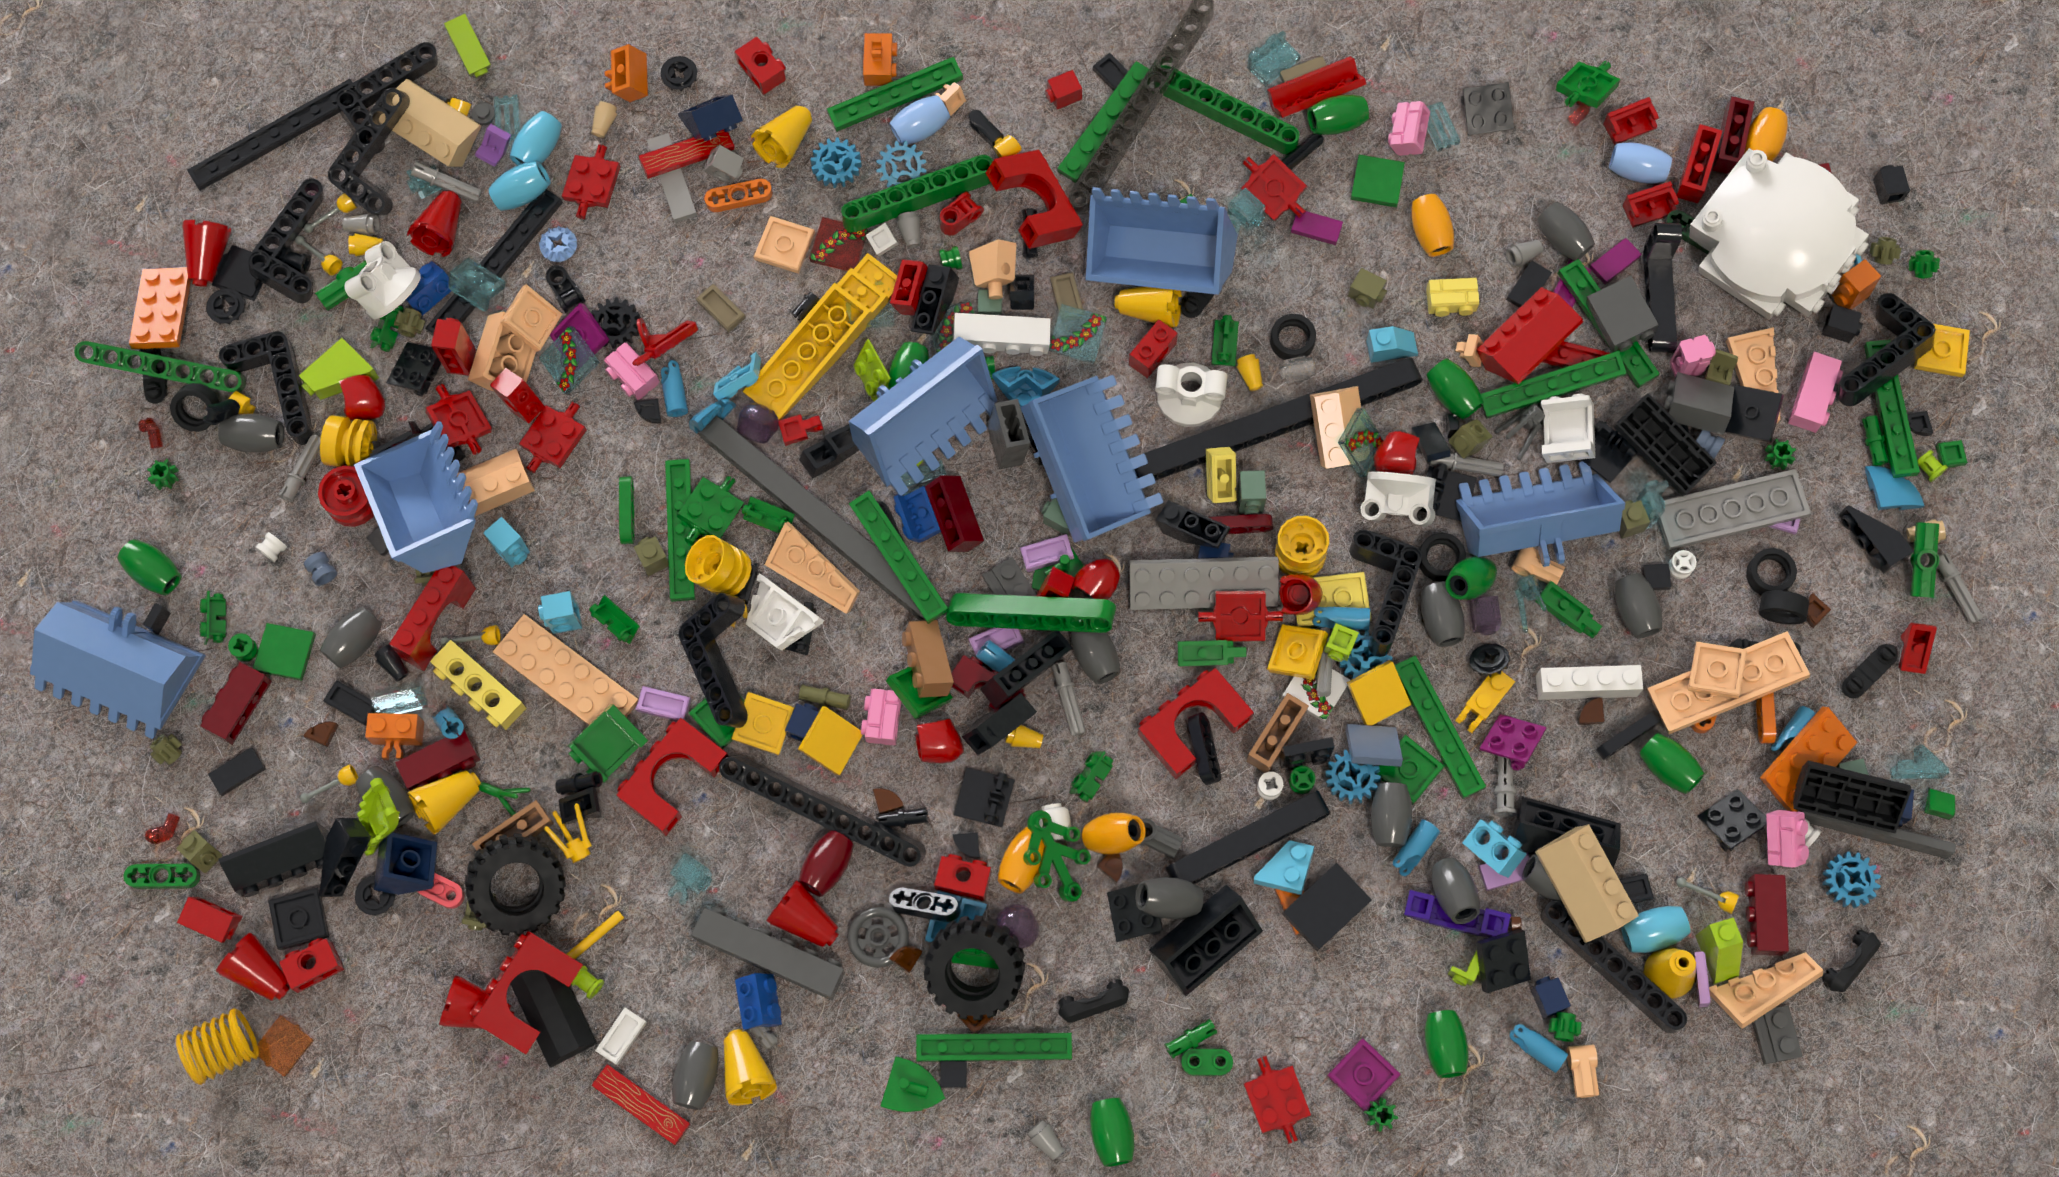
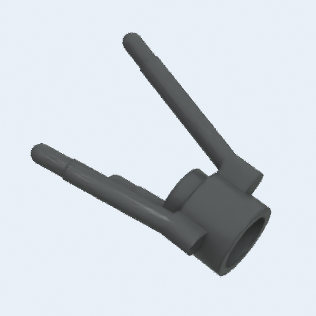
M1530 405L1526 410L1522 409L1516 416L1495 429L1494 432L1498 434L1518 420L1520 423L1506 435V439H1510L1522 427L1527 430L1533 429L1517 456V459L1521 460L1535 435L1543 427L1540 422L1545 418V415L1539 407Z

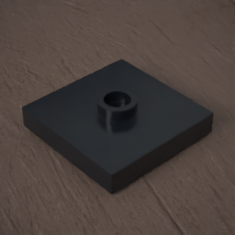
M1735 385L1731 418L1724 433L1771 442L1784 395Z

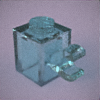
M1246 188L1235 196L1228 205L1227 213L1230 215L1229 218L1232 224L1236 226L1237 234L1240 232L1241 226L1248 231L1251 227L1260 225L1265 218V205Z
M684 853L670 872L671 876L678 882L670 888L668 896L672 898L676 892H681L682 898L679 900V904L684 905L689 897L687 890L689 889L697 895L701 890L704 892L711 884L712 879L710 877L713 874L704 865Z

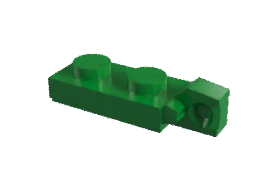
M1552 581L1546 585L1535 601L1580 634L1583 632L1589 637L1594 638L1602 628V625L1592 619L1591 609Z
M1177 641L1178 666L1228 665L1234 663V657H1247L1246 647H1233V641Z

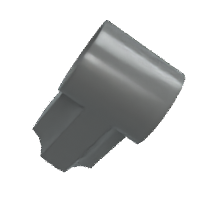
M1141 819L1145 827L1150 830L1151 836L1145 837L1139 845H1146L1174 859L1184 838L1157 826L1151 819Z

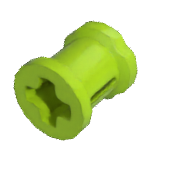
M1929 450L1917 460L1920 468L1929 476L1928 480L1930 482L1937 479L1948 469L1946 465H1942L1933 456L1934 452L1932 450Z
M584 965L571 985L578 986L587 994L586 997L588 999H592L603 987L604 981L595 978L587 971L588 968Z

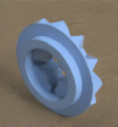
M558 225L557 228H548L545 234H541L539 242L540 251L550 261H565L575 253L577 239L568 227L562 228ZM561 239L563 245L554 247L551 240L558 241Z

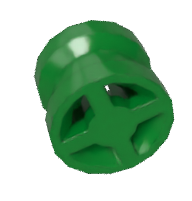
M957 246L952 247L948 251L944 249L939 250L942 266L951 267L952 269L956 268L957 270L963 269Z
M236 634L229 641V651L239 661L249 662L257 656L258 645L247 634Z
M1307 766L1296 767L1289 778L1291 790L1299 795L1309 793L1315 783L1316 777L1314 772Z

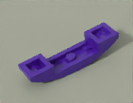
M1413 890L1409 891L1404 913L1407 917L1431 925L1488 938L1506 933L1511 914L1486 908L1485 910L1480 909L1479 915L1474 920L1464 924H1457L1445 914L1434 895Z

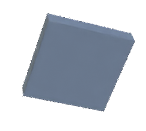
M1347 724L1345 731L1351 763L1402 766L1403 758L1396 727Z

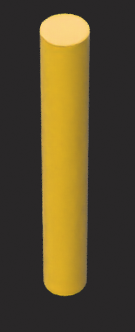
M616 911L566 954L573 959L578 958L624 919L622 914Z

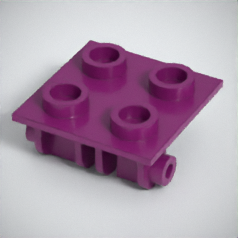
M1499 714L1479 749L1510 759L1511 768L1519 771L1529 761L1547 727Z

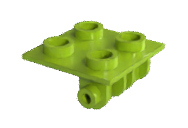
M867 339L853 365L855 373L865 385L866 393L871 396L874 402L878 399L876 392L879 390L877 388L881 385L888 388L891 378L870 340Z

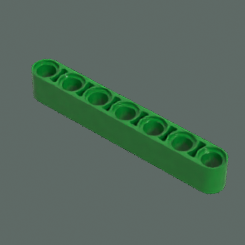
M1162 65L1156 69L1154 89L1159 94L1282 154L1288 155L1298 147L1300 135L1298 129L1175 68ZM1166 78L1169 81L1163 82L1160 79ZM1186 88V89H1189L1190 91L1184 92V91H1181L1180 89ZM1207 98L1210 101L1204 102L1201 99ZM1223 108H1228V109H1230L1231 111L1225 112V111H1223V110H1221V109H1223ZM1248 118V119H1250V120H1252V121H1250V122H1245V121H1243L1242 119ZM1264 128H1269V129H1271L1272 131H1271V132H1266V131H1264L1263 129H1264ZM1289 138V139H1291V140H1293V141H1292V142H1286V141H1284L1283 139Z
M979 155L844 204L841 210L843 227L849 232H858L897 218L902 213L914 212L961 195L964 192L986 186L991 183L986 175V171L993 160L987 155Z
M89 341L79 342L74 349L76 358L88 364L188 384H202L209 388L228 392H240L246 386L245 376L241 372ZM91 346L93 355L87 359L84 355V350L86 347ZM115 351L117 353V361L111 364L108 360V355L110 352ZM135 356H139L142 360L141 366L137 369L132 364ZM161 360L166 364V369L163 373H159L156 369L157 363ZM185 365L190 369V374L187 378H183L180 374L181 368ZM208 370H211L214 374V379L210 383H207L204 379V375ZM232 375L238 378V384L234 388H231L228 384V379Z
M956 593L951 597L946 620L954 626L1106 633L1112 629L1116 605L1106 599Z

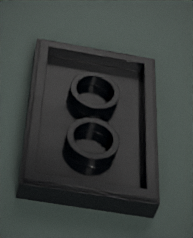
M1336 863L1294 901L1282 915L1318 951L1367 906L1372 899Z

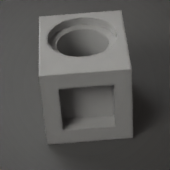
M719 145L711 150L703 171L728 184L740 177L743 171L741 165L744 158Z

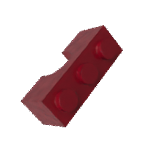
M963 655L951 673L954 681L952 688L969 698L976 689L984 686L999 672L995 670L990 672L983 667L984 664L973 656L968 658ZM1022 688L1008 700L1015 697L1019 693H1021L1026 698V694H1024L1025 690ZM991 703L989 704V712L995 709Z

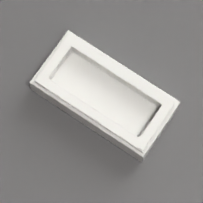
M624 1008L595 1051L618 1066L647 1022L627 1008Z

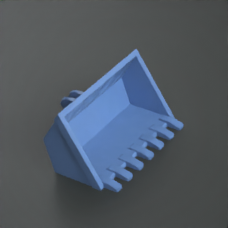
M1092 188L1086 280L1219 295L1223 284L1232 273L1238 234L1227 214L1226 208L1219 207L1216 199L1207 198L1206 205H1200L1196 197L1188 196L1187 203H1181L1176 195L1169 194L1167 197L1168 202L1161 201L1157 193H1149V200H1144L1137 191H1130V198H1124L1121 191L1117 189H1111V196H1105L1101 188Z
M440 421L436 422L432 430L354 464L391 558L398 562L401 561L422 573L462 564L476 522L474 516L478 506L476 499H472L469 503L472 493L470 486H465L463 490L466 480L465 474L459 473L457 477L460 463L458 460L452 462L454 456L453 447H448L446 450L449 439L447 434H442L441 436L443 425Z
M1583 461L1578 464L1581 477L1572 478L1569 466L1565 464L1558 467L1561 481L1552 482L1549 469L1543 468L1538 471L1541 484L1532 486L1529 473L1521 472L1518 475L1521 488L1512 489L1509 477L1504 475L1498 478L1501 491L1492 493L1488 479H1482L1478 482L1481 495L1473 497L1468 483H1460L1458 488L1461 499L1455 500L1457 510L1460 513L1469 553L1481 557L1537 546L1543 567L1550 564L1548 544L1553 545L1556 561L1558 564H1562L1565 562L1563 541L1620 531L1625 502L1598 474L1592 475L1590 466Z
M79 601L57 602L34 629L30 674L35 676V689L43 691L46 688V683L50 682L54 684L53 696L55 698L62 699L65 689L71 691L72 705L80 707L85 697L90 700L89 711L92 714L98 715L102 705L109 708V721L116 723L119 721L120 713L127 715L126 727L135 731L139 721L146 724L145 736L153 739L156 736L157 729H162L206 655L136 626L137 617L134 613H128L124 620H122L123 614L120 607H114L111 613L108 614Z

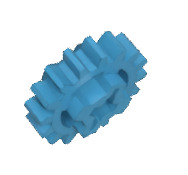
M836 137L835 142L832 143L828 138L827 145L819 143L820 150H813L814 157L810 159L812 172L816 174L817 181L823 179L824 186L832 183L833 188H836L837 183H841L845 187V181L848 180L853 183V175L859 176L858 168L862 167L860 152H856L855 144L849 146L847 139L840 143L839 137Z
M895 141V147L892 148L887 144L886 148L888 151L886 153L880 151L879 154L883 159L876 160V163L881 165V168L877 169L876 172L883 174L880 178L881 182L888 181L887 188L891 187V185L904 183L897 182L901 176H908L912 180L920 177V173H926V169L921 168V165L925 164L926 160H920L919 158L923 152L919 151L916 153L914 151L916 149L915 144L909 148L907 147V141L903 143V146H900L898 141ZM896 151H906L903 156L895 157L892 155ZM912 157L916 160L917 171L911 167L910 160ZM902 160L905 161V167L908 171L902 170L898 172L895 162L901 163ZM886 162H888L892 167V174L890 175V177L886 172Z
M1365 630L1363 636L1360 633L1358 634L1354 644L1361 643L1360 647L1352 649L1348 661L1342 660L1338 666L1339 668H1346L1344 676L1351 674L1353 675L1352 679L1369 671V668L1372 666L1381 665L1388 660L1392 661V656L1378 657L1373 655L1368 648L1371 636H1369V631ZM1366 654L1368 661H1364L1361 655ZM1351 664H1354L1359 670L1355 669Z
M1344 750L1343 757L1335 754L1336 762L1329 761L1328 767L1331 770L1326 771V777L1331 778L1326 781L1327 787L1333 786L1331 794L1336 795L1339 793V801L1342 802L1346 797L1349 804H1352L1353 799L1356 798L1359 803H1362L1363 796H1366L1368 799L1372 798L1370 790L1376 791L1378 786L1375 783L1381 780V776L1376 775L1380 772L1379 766L1369 764L1360 766L1351 763L1350 754L1347 750ZM1342 765H1344L1345 767H1344L1343 771H1342V772H1338V775H1336L1338 769H1339ZM1350 769L1352 773H1354V775L1357 776L1356 784L1354 780H1352V777L1349 776ZM1368 778H1370L1368 784L1364 788H1362L1361 786L1363 782L1367 781Z
M1850 852L1844 853L1843 857L1838 854L1834 857V861L1831 860L1826 864L1829 869L1823 871V875L1828 877V879L1823 881L1822 884L1829 885L1830 887L1826 894L1833 893L1835 895L1833 902L1842 900L1843 907H1847L1850 902L1853 908H1857L1860 903L1863 906L1868 904L1869 899L1877 896L1873 890H1878L1881 885L1875 883L1881 876L1873 873L1877 866L1868 865L1869 857L1861 860L1860 853H1856L1853 857ZM1844 864H1853V865H1856V866L1849 868L1848 866H1846V865L1843 866V865H1844ZM1850 876L1854 878L1852 881L1853 884L1849 882ZM1849 892H1854V893H1856L1857 895H1858V894H1860V895H1859V896H1851V895H1848V893H1849Z

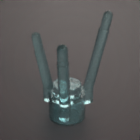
M1529 575L1520 579L1517 582L1519 589L1515 591L1524 633L1528 632L1524 597L1527 600L1536 598L1543 611L1547 610L1540 596L1543 591L1542 585L1538 583L1535 575ZM1556 618V619L1559 621V623L1561 624V626H1563V627L1566 626L1565 623H1563L1561 620H1559L1558 618Z

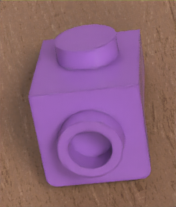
M490 124L486 129L482 145L476 151L475 156L492 166H496L506 154L511 135Z

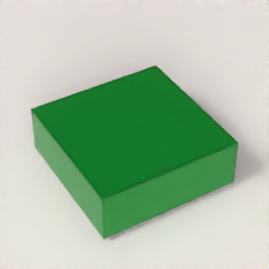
M1962 440L1938 443L1935 446L1939 462L1942 465L1950 468L1965 466L1968 463Z

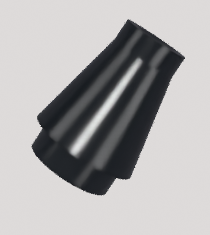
M389 644L374 654L377 659L376 663L390 674L396 682L404 679L409 674L401 657Z

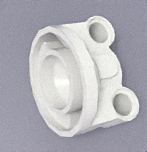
M388 241L369 248L365 252L367 265L357 276L345 282L347 295L358 301L366 310V314L374 320L382 318L402 304L421 279L420 272L416 268L410 267L397 253L394 245Z
M1194 362L1180 363L1176 366L1160 365L1157 370L1155 386L1157 404L1162 414L1172 423L1184 427L1201 426L1211 421L1220 411L1222 402L1225 399L1228 375L1223 371L1210 370L1208 367ZM1184 381H1195L1201 387L1195 392H1189L1183 389L1181 383Z
M1368 472L1365 501L1360 508L1361 514L1364 518L1375 522L1383 520L1387 514L1408 516L1414 524L1428 526L1435 519L1433 501L1436 479L1410 474ZM1373 504H1377L1379 507V512L1375 516H1371L1369 513V508ZM1425 508L1427 517L1425 520L1419 521L1417 512Z

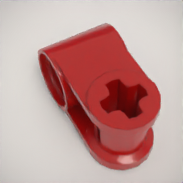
M969 192L962 193L955 201L941 211V231L948 236L956 235L967 225L976 221L984 212V208L980 205L978 206L971 199ZM953 219L955 222L948 223L946 220Z

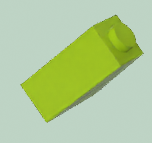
M466 14L445 22V29L469 76L475 75L478 78L487 74V69L491 67V64Z
M343 338L338 340L299 375L303 381L301 387L310 396L315 394L320 400L342 393L339 381L356 375L370 376L373 381L379 378L375 370Z
M1734 917L1710 924L1695 935L1701 952L1705 953L1706 965L1713 984L1739 976L1743 940Z

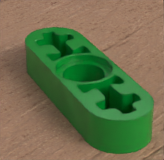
M632 476L619 477V537L621 545L634 544L635 542L634 481Z
M133 864L127 867L123 875L125 883L135 889L193 888L199 883L201 877L199 870L191 864ZM160 870H167V880L163 883H158L156 881V874ZM187 870L193 874L192 877L187 879V882L181 877H175V873L185 875ZM138 871L142 875H149V880L147 878H138L136 882L132 879V875H136Z

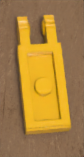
M1502 671L1501 675L1493 673L1491 677L1487 676L1467 701L1465 708L1455 721L1460 724L1466 719L1470 711L1478 716L1469 725L1468 731L1473 733L1480 723L1487 719L1514 685L1515 681Z

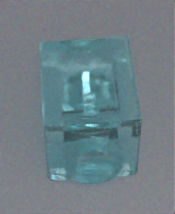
M435 165L430 166V168L436 170ZM411 170L406 171L410 178L406 181L412 193L417 192L421 199L443 189L434 184L430 186L429 182L411 176Z

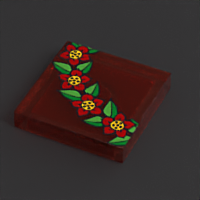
M822 217L809 258L810 262L849 271L850 268L854 269L859 263L868 228L858 232H849L843 227L842 221Z

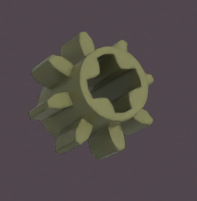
M1879 237L1877 243L1872 242L1869 253L1875 257L1874 262L1890 265L1894 258L1899 259L1902 248L1899 247L1900 245H1896L1897 240L1890 237Z
M405 308L403 313L398 312L394 325L398 326L397 332L399 334L413 338L416 333L421 334L426 321L421 319L422 314L419 311Z
M161 734L151 743L150 748L153 752L150 755L160 765L164 761L170 765L182 754V751L179 749L182 743L173 734H170L168 738Z

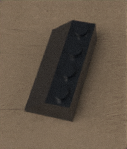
M1522 796L1512 837L1522 844L1520 848L1525 853L1536 854L1535 851L1573 828L1589 824L1614 869L1620 852L1621 823Z
M317 821L218 858L234 892L240 896L251 897L258 894L259 890L265 887H277L284 883L283 880L291 877H303L308 874L307 871L314 868L322 869L326 837L329 831Z
M1225 885L1203 904L1198 914L1183 920L1152 946L1149 951L1160 968L1183 995L1187 996L1261 934L1263 930L1243 898Z

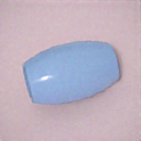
M935 95L922 98L906 106L897 113L889 125L901 146H903L905 141L910 145L935 134L950 119V114L941 98Z
M1632 142L1617 143L1611 155L1609 169L1631 181L1647 184L1665 183L1671 168L1672 157L1653 146Z

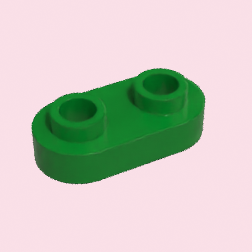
M1190 1049L1183 1054L1181 1067L1190 1076H1224L1231 1071L1233 1058L1224 1049ZM1192 1057H1196L1199 1060V1065L1192 1066L1189 1060ZM1221 1057L1225 1060V1065L1218 1066L1215 1060Z

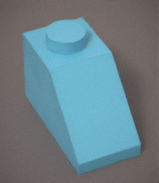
M1394 326L1369 330L1366 343L1371 363L1418 356L1414 332Z

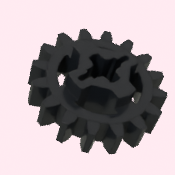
M618 297L615 298L613 303L606 299V305L604 306L598 303L599 310H592L591 313L610 339L603 347L610 343L612 349H615L617 344L621 346L626 341L632 344L633 340L631 337L639 336L637 319L641 318L639 312H636L635 305L629 306L626 299L620 303Z

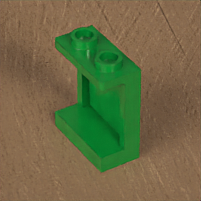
M610 704L567 747L571 750L568 754L576 763L580 764L583 762L589 768L586 771L587 774L598 771L597 773L602 775L603 782L605 783L608 780L607 778L648 740L613 704Z

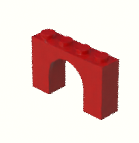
M1039 149L993 160L986 171V175L996 192L1016 187L1027 188L1038 194L1047 207V212L1027 216L1018 229L1029 249L1073 239L1083 223Z
M455 566L439 569L434 572L389 643L403 661L425 671L437 652L431 644L430 638L439 615L450 603L464 609L476 590L465 572Z
M1216 668L1210 672L1205 670L1197 677L1196 680L1198 682L1191 687L1189 685L1183 687L1177 693L1179 697L1172 702L1167 700L1158 708L1160 712L1153 717L1150 715L1145 717L1139 723V737L1175 779L1193 767L1196 762L1194 755L1179 739L1175 731L1174 723L1181 712L1195 706L1208 708L1218 715L1233 734L1253 719L1254 712Z
M682 718L669 725L666 730V736L661 741L658 740L650 749L651 754L645 761L641 760L635 766V773L629 780L625 779L620 784L616 794L622 803L665 836L669 834L682 816L679 811L655 792L654 779L659 768L670 760L683 758L694 762L715 778L720 772L719 765L721 761L729 757L727 752Z
M527 931L526 935L521 934L513 946L516 948L515 952L511 957L506 956L499 967L502 971L497 980L492 978L484 991L488 994L482 1002L477 1001L470 1012L473 1016L470 1021L525 1055L540 1032L515 1017L510 1011L506 995L511 981L524 971L539 970L565 986L570 987L583 966L580 962Z

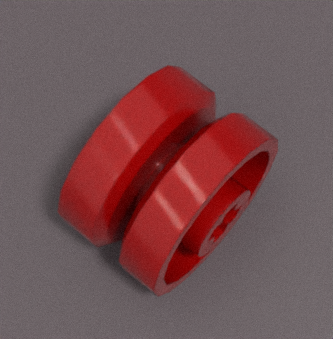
M340 466L324 475L319 484L318 497L320 504L335 522L343 526L356 527L365 524L373 518V511L354 466Z

